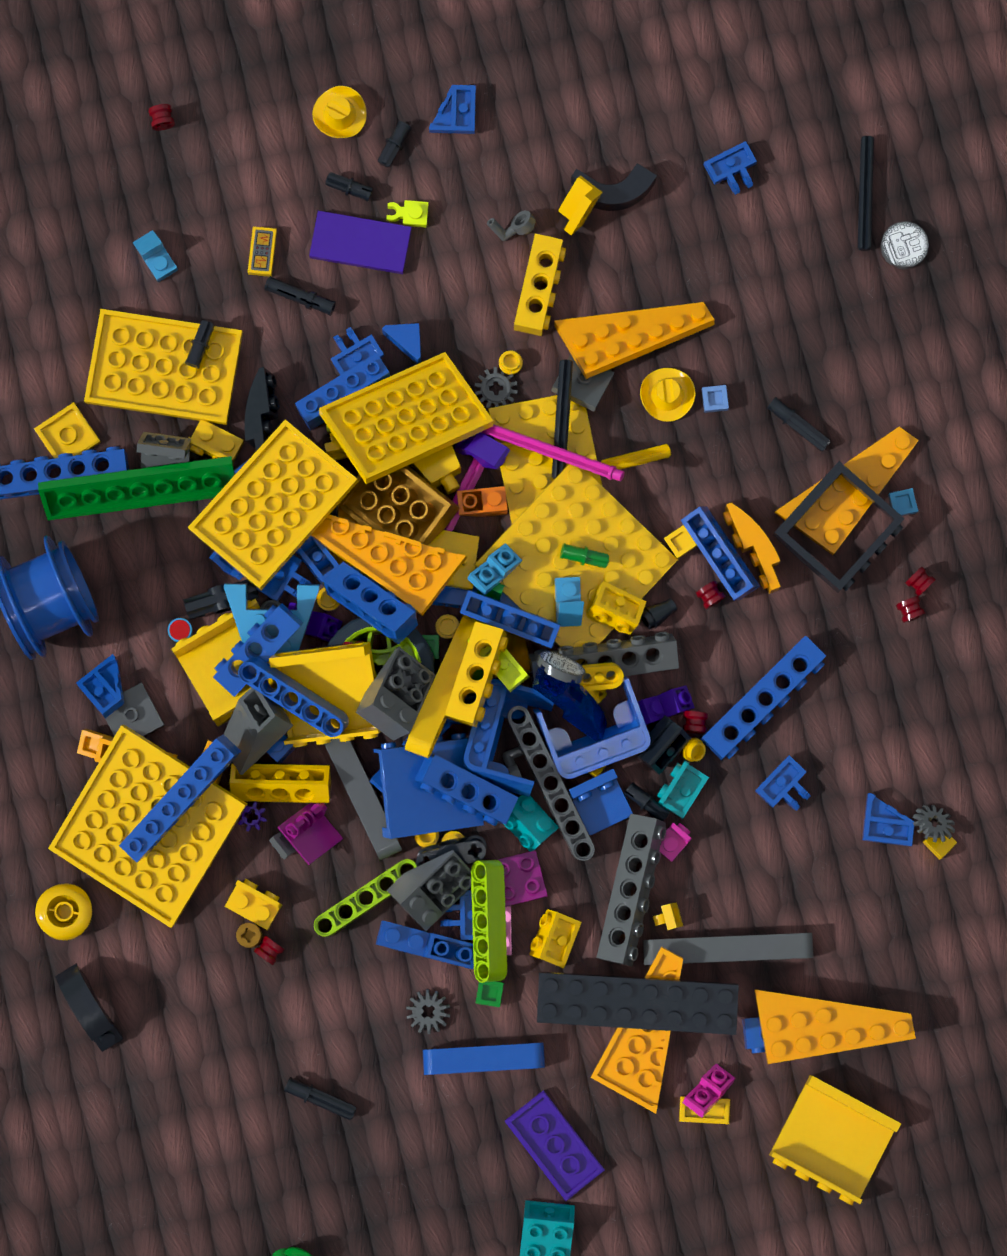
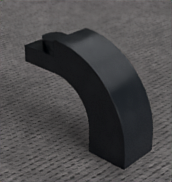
M637 163L625 180L618 184L605 185L576 169L571 176V184L573 185L576 179L582 176L603 192L593 208L605 211H618L632 207L643 200L655 185L657 175Z
M77 963L55 976L77 1020L102 1052L123 1039L121 1032L101 1006L88 978Z

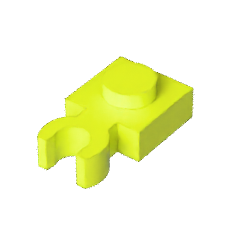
M405 200L404 207H400L397 203L390 202L388 203V209L396 210V214L387 215V221L396 222L399 219H403L404 226L427 228L429 204L428 202Z

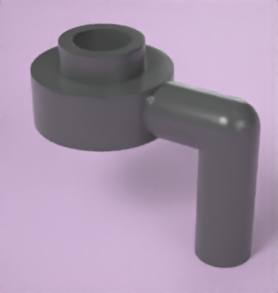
M524 210L512 219L511 226L506 230L494 218L489 219L487 225L502 241H507L516 233L518 235L529 234L534 229L536 219L529 211Z
M519 746L504 752L502 757L509 775L522 778L514 761L515 758L523 755Z

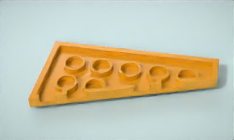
M704 302L555 320L554 326L585 379H588L714 325L715 319Z
M899 426L844 465L879 495L919 440ZM840 475L794 527L834 555L872 502ZM819 482L779 508L775 513L786 520Z
M330 514L311 534L314 539L368 578L377 582L382 588L394 593L403 603L410 604L421 616L424 615L467 559L465 555L459 553H451L445 551V549L428 546L403 536L375 530L366 525L355 524Z
M661 946L644 978L680 980L683 957ZM617 1028L591 1078L656 1113L671 1031Z
M754 990L767 1064L916 1039L912 1016L909 1013Z

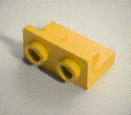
M200 420L191 437L190 451L199 456L206 454L212 457V459L231 456L234 463L244 444V440L207 421Z
M603 581L598 588L593 605L588 609L587 615L593 617L597 622L614 627L618 632L631 634L639 624L647 601Z
M246 878L244 882L237 880L236 887L225 907L269 930L282 906L281 903L277 902L280 897L269 891H266L265 894L257 891L258 885Z
M547 909L540 919L538 933L531 942L530 956L564 968L581 922Z

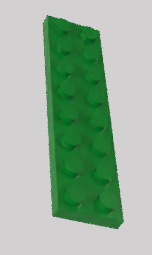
M219 457L38 482V491L47 520L49 521L215 498L234 477L235 473L232 457Z

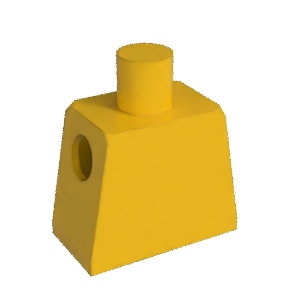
M452 445L410 464L420 476L435 488L442 484L448 494L460 488L455 476L461 473V467Z

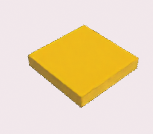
M74 402L34 428L53 458H58V455L64 453H72L73 456L82 455L83 451L90 450L101 443Z

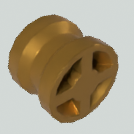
M245 923L238 928L236 938L240 945L246 948H253L261 942L262 932L257 925Z

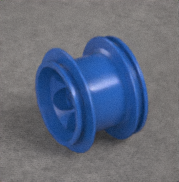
M48 535L44 536V545L47 553L15 567H11L8 561L0 555V608L16 641L30 660L36 658V653L41 657L46 656L45 639L77 625L81 627L87 636L91 637L93 629L90 619L94 623L99 621L92 595L73 554L63 540L58 542L57 547Z

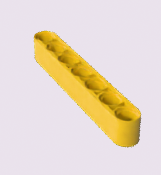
M463 615L405 745L406 751L426 758L431 756L447 720L445 712L468 645L467 640L471 636L475 621L483 624L487 623Z

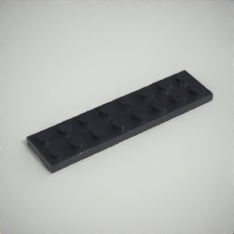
M539 972L537 1023L736 1035L739 984Z

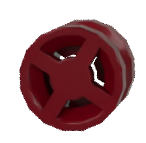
M159 104L149 108V116L153 119L151 123L153 130H167L175 125L174 118L171 117V105Z
M922 566L905 584L908 587H913L915 594L919 597L936 579L933 576H928L926 569Z
M716 580L705 585L695 593L698 598L703 600V606L706 610L726 597L724 592H720L717 588L718 583Z
M918 596L909 598L896 605L897 610L901 611L903 615V623L926 614L925 610L919 605L920 599Z
M684 711L686 724L683 725V730L687 733L705 734L707 732L705 721L708 719V713Z
M265 935L262 939L263 943L260 947H256L254 952L271 965H274L278 954H282L285 949Z

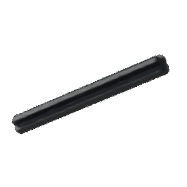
M862 136L858 219V250L869 251L871 248L874 165L873 136Z
M562 359L559 363L554 446L567 450L573 373V361L568 359ZM553 459V479L566 467V463Z

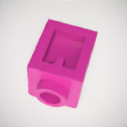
M672 823L666 830L665 839L661 842L660 853L672 862L692 839L688 836L690 831L681 823L678 825Z

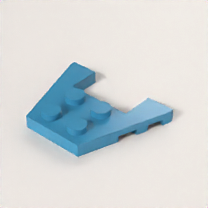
M225 583L224 590L241 640L245 643L250 637L247 632L256 623L261 625L267 619L263 615L269 609L247 608V583ZM320 584L297 585V610L290 611L303 624L276 653L300 650L320 590ZM275 625L267 626V632L270 636H278L279 630ZM256 642L251 643V651L255 654H261L262 646Z

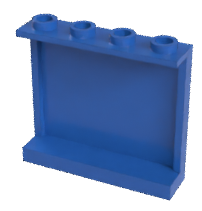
M466 733L451 734V739L444 740L442 736H439L431 754H435L468 771L464 767L463 758L469 737H466ZM396 742L382 743L381 748L373 749L374 753H379L387 826L382 827L384 838L393 839L484 825L483 815L479 813L472 815L462 810V804L455 802V805L441 799L442 794L436 791L434 794H431L420 788L421 784L415 781V778L425 757L406 751L405 745L396 746ZM446 774L441 778L443 787L448 783V776ZM467 785L462 789L464 798L469 794V787Z

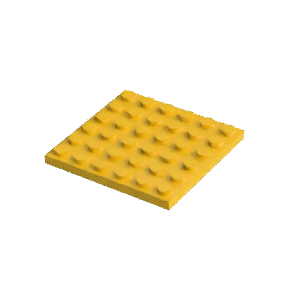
M568 464L474 565L478 568L487 561L490 554L506 543L522 559V562L500 582L502 585H505L503 593L520 609L556 622L554 578L580 577L581 601H584L581 626L560 627L555 640L559 647L572 646L575 648L582 647L583 644L588 642L600 644L614 629V627L597 622L593 617L587 615L588 609L593 605L598 588L603 581L642 599L678 559L585 469ZM566 543L580 548L586 546L588 550L608 554V566L606 568L589 564L582 566L580 562L561 559L562 545ZM578 659L576 662L581 664L585 659Z
M123 724L120 726L48 849L172 928L248 803L213 782L149 854L136 863L119 845L190 766Z

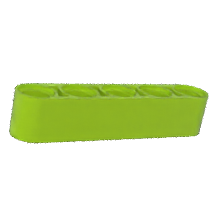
M410 859L400 861L319 915L314 921L315 932L322 937H330L388 899L391 895L388 891L381 889V881L385 878H390L395 883L402 876L401 868L404 865L410 864L416 868V863ZM363 892H371L373 894L371 904H361L360 896ZM344 905L351 906L353 910L352 916L348 919L341 918L339 914L340 908ZM323 919H329L332 923V928L327 933L319 930V923Z
M499 860L475 861L471 867L474 975L481 983L502 981L507 975L504 867Z

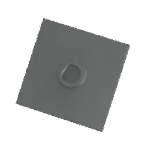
M570 354L568 360L573 361L571 401L594 412L615 372L607 370L585 379ZM559 376L557 377L551 389V391L556 394L558 392Z
M142 682L124 691L125 703L106 718L114 736L123 724L143 737L165 726Z

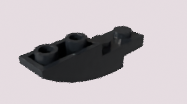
M265 367L259 368L253 380L245 411V441L255 447L256 451L274 432L270 420L278 419L277 410L280 409L278 398L275 396L274 388L277 387L275 375Z

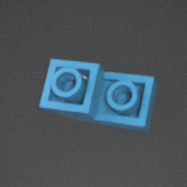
M505 543L490 554L487 561L471 572L467 579L483 595H486L522 562V559Z

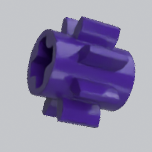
M254 802L252 807L247 805L241 814L242 820L239 821L238 825L246 823L247 832H250L252 827H256L260 831L259 824L261 821L267 822V819L262 817V813L266 809L258 810L257 802ZM255 810L258 819L249 823L246 815L251 814Z

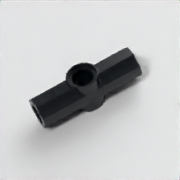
M248 579L237 582L247 583V601L259 599L256 586ZM224 584L208 589V592L183 599L190 620L211 613L220 614L231 610L224 590Z

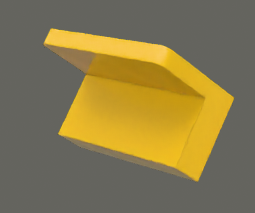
M582 176L576 179L558 210L569 219L564 230L570 235L583 226L603 193Z

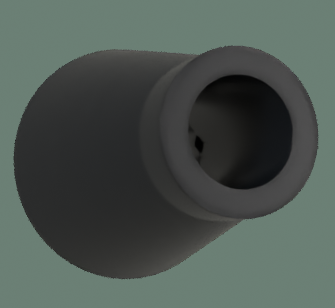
M670 598L666 601L644 607L641 620L647 629H656L670 615L677 611V607Z

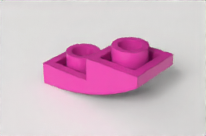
M715 1064L702 1076L700 1083L684 1098L683 1104L703 1118L733 1084L735 1077L718 1064Z

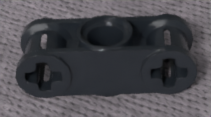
M471 835L426 846L418 852L416 866L418 867L427 862L423 861L424 856H428L429 859L433 860L451 850L465 864L480 861L486 854L487 844L482 836ZM472 844H476V847L479 848V852H475L474 849H471Z

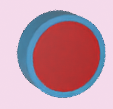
M183 618L172 620L168 626V635L176 643L183 638H190L193 634L191 624Z

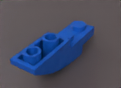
M381 921L375 945L460 967L474 968L472 943Z

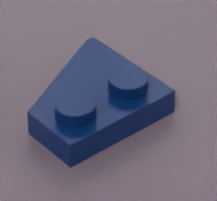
M476 85L451 86L445 101L442 102L434 121L429 126V133L475 134Z
M113 654L76 682L77 686L105 719L125 703L118 660Z
M868 793L862 841L911 847L914 821L878 799L874 794Z

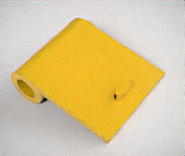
M443 530L428 545L467 557L446 586L465 590L473 589V584L467 578L476 567L474 564L477 559L478 536Z

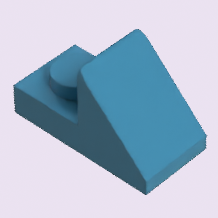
M153 230L133 242L157 282L178 271L163 243Z
M580 577L554 578L556 623L561 624V627L581 626L584 601H581Z

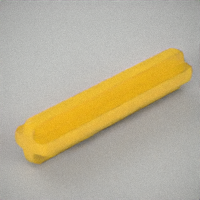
M664 444L604 459L601 462L610 466H616V469L621 470L669 458L671 451L669 445Z

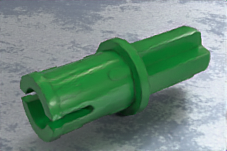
M566 543L562 545L561 559L580 562L582 566L584 564L601 568L608 566V554L588 550L586 546L580 548Z

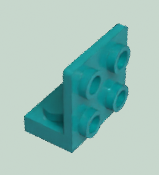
M525 1200L520 1256H570L575 1205Z

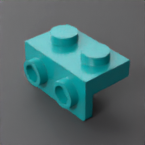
M684 761L682 765L677 763L670 776L674 777L669 786L664 784L657 795L661 798L658 803L681 819L684 818L709 778L690 766L687 761Z
M523 795L518 798L507 824H504L529 852L534 851L559 828L531 796Z

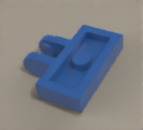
M746 141L705 161L703 164L714 185L727 179L728 185L735 195L740 193V188L733 177L734 175L740 173L744 185L747 188L753 186L751 177L746 169L755 165L757 160Z
M349 327L346 329V332L354 345L348 349L339 335L333 337L341 353L332 357L331 362L339 375H342L376 353L380 358L384 357L372 334L359 341L352 328Z
M293 555L262 590L256 589L278 602L285 591L297 598V590L288 586L292 579H295L299 584L312 583L296 573L303 561Z
M790 755L755 790L772 808L783 798L795 811L800 806L795 799L787 794L792 787L803 799L808 800L811 796L798 783L806 771Z
M467 890L460 897V905H452L446 911H460V920L444 919L441 921V926L443 927L460 926L461 940H473L472 892Z

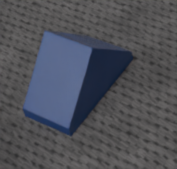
M419 323L385 325L382 328L383 335L416 364L421 363Z

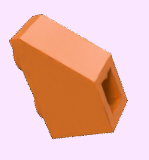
M505 486L457 491L458 506L460 507L459 516L486 517L507 514Z

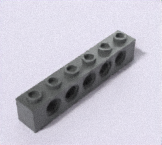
M658 632L655 636L650 637L636 635L631 637L630 640L623 641L620 639H610L607 643L602 644L588 642L583 644L582 647L575 648L572 646H562L559 650L551 651L567 656L574 661L585 659L583 665L599 664V658L603 655H608L609 658L604 663H616L622 669L624 676L679 668L677 641L673 634L668 632ZM540 649L535 651L534 654H528L531 682L534 689L576 684L574 680L571 683H566L546 674L543 665L542 667L538 666L537 660L540 653L549 650ZM649 649H657L655 654L651 656L646 655ZM626 652H633L629 659H622ZM609 671L606 676L612 677L614 672ZM586 673L583 679H588L590 674Z
M630 814L596 957L598 959L631 967L637 959V945L639 937L642 936L644 931L643 919L650 904L648 899L650 889L655 884L654 872L661 858L660 846L666 836V823L659 819ZM647 837L648 843L642 848V841ZM642 861V868L637 872L636 866ZM636 885V893L631 896V888ZM630 909L631 916L626 920L625 913ZM625 933V941L620 944L619 938Z

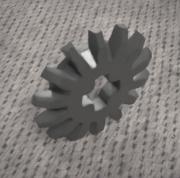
M493 367L494 373L490 374L488 369L484 370L487 376L485 378L481 375L478 376L482 383H475V386L481 388V391L475 392V395L483 396L479 400L481 403L486 400L488 401L486 408H490L492 403H495V407L499 406L498 403H502L503 406L507 405L505 400L513 402L514 399L510 394H517L518 391L512 390V387L517 385V382L509 381L513 375L506 377L503 371L501 374L497 373V367ZM495 382L498 383L499 387H503V390L499 391V395H494L493 391H489V387H493Z
M923 805V809L918 808L916 810L919 814H914L913 818L918 821L913 822V825L919 826L920 829L917 832L919 834L923 832L925 839L931 837L933 842H937V838H940L942 842H945V836L949 839L952 838L950 832L954 833L955 829L950 825H955V822L953 820H946L951 815H942L943 808L936 812L935 805H931V810L927 805ZM933 818L937 819V823L940 825L933 827L930 821Z
M426 989V996H422L419 991L417 992L419 997L417 1001L412 997L410 998L414 1006L406 1007L407 1010H412V1014L407 1015V1019L414 1018L415 1020L411 1027L413 1028L416 1024L420 1025L418 1030L420 1033L423 1028H427V1034H431L432 1027L435 1028L436 1032H439V1023L444 1026L447 1025L443 1021V1017L450 1018V1014L444 1013V1009L450 1008V1005L443 1006L442 1002L446 997L443 996L439 1000L437 998L438 991H435L433 996H430L429 989ZM423 1006H433L435 1008L433 1011L435 1016L433 1018L429 1016L424 1018L422 1016L424 1012Z

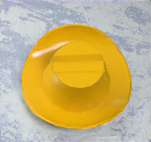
M335 86L324 92L317 99L312 115L317 128L327 136L349 138L361 131L366 122L367 111L364 100L357 91L347 86Z
M661 368L645 377L641 384L640 397L643 406L651 416L660 421H675L687 414L692 407L695 399V387L691 378L686 373L673 368Z
M66 883L58 884L44 891L39 897L35 916L38 925L47 935L58 940H71L80 936L88 927L92 917V905L87 893L80 887Z

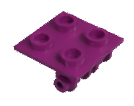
M309 803L277 827L308 865L343 839L324 816L325 811H327L324 803Z
M536 850L498 859L504 867L505 907L547 897Z

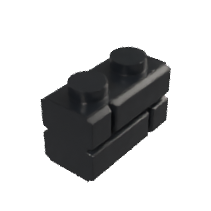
M664 715L660 721L654 724L653 729L649 733L651 739L649 747L635 755L646 766L660 775L691 740V737L683 728Z

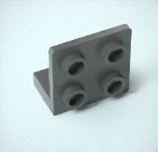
M143 432L137 443V452L141 453V469L190 462L191 438Z

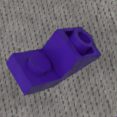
M482 432L456 443L453 447L458 454L472 455L484 468L498 469V467L503 465L506 456L510 452L508 447Z
M290 602L288 609L297 610V604ZM312 611L305 635L329 643L337 631L340 630L343 621L325 613Z
M687 686L674 688L658 696L638 701L646 725L660 721L664 715L670 718L695 708Z

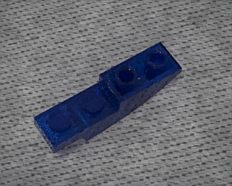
M544 666L539 667L532 688L563 709V718L594 741L602 740L607 721L600 706L590 693L579 683L576 684L575 680H572L571 683L560 681L546 674Z

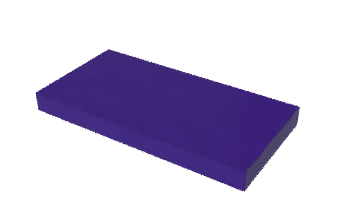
M318 211L309 257L311 259L403 274L411 227Z
M544 1090L505 1120V1123L565 1201L605 1170Z

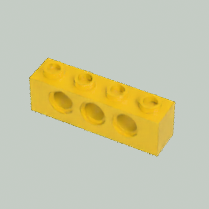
M535 234L514 322L515 331L542 336L543 329L548 330L551 316L547 315L548 307H553L556 293H552L554 284H559L561 271L557 270L559 261L564 262L566 248L562 247V239ZM542 259H549L552 261V265L543 267L539 262ZM538 281H543L547 284V287L543 290H538L534 284ZM532 304H539L542 310L534 313L530 311L529 307Z
M475 621L445 712V716L448 719L473 727H477L478 722H482L486 710L483 707L485 699L490 698L493 690V684H491L493 675H497L500 669L501 661H498L501 651L505 652L508 644L507 634L503 629ZM489 646L492 648L489 656H480V651L483 647ZM476 670H483L484 676L478 681L472 679V675ZM469 693L476 694V700L472 704L465 703V697Z
M234 764L231 765L230 792L243 801L330 803V765L253 764L243 775L239 774Z

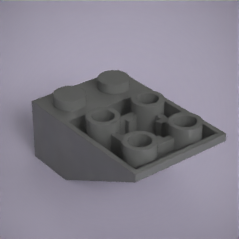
M397 647L365 692L356 713L394 741L411 732L435 678V674L403 649Z
M252 687L238 700L224 732V735L241 750V753L232 761L240 775H243L293 727L282 706Z
M451 850L405 872L387 891L427 931L471 887V870Z

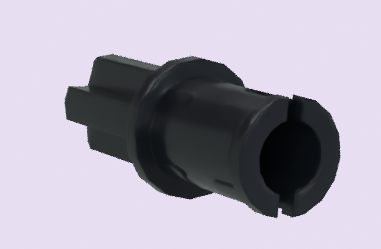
M398 121L392 135L386 139V145L378 158V162L382 166L390 167L398 151L403 149L402 144L412 129L408 124Z
M332 172L328 174L325 181L327 186L345 192L346 196L350 194L367 202L373 191V187L356 182L354 178L348 179Z
M207 320L201 321L195 339L191 340L192 346L185 360L187 365L200 368L205 350L209 349L208 342L215 327L212 322Z
M634 782L624 792L625 796L641 807L640 810L645 809L656 819L665 821L669 816V810L654 800V795H649Z

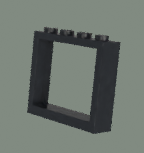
M838 461L774 532L773 536L834 591L839 593L841 589L847 591L855 582L852 577L857 571L863 573L871 564L868 559L874 553L879 555L886 548L887 544L884 541L890 535L895 538L904 528L901 523L905 518ZM841 475L893 522L839 580L787 533Z

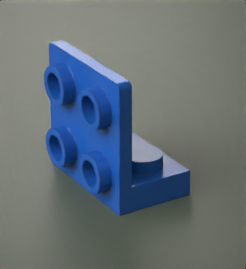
M614 769L568 791L589 835L606 829L629 818L630 814H633L618 784V777Z

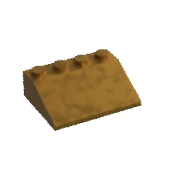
M405 466L368 484L364 482L359 474L357 476L358 483L339 503V508L362 526L366 525L375 530L403 536L425 545H429L447 527L460 509L458 505L409 466Z

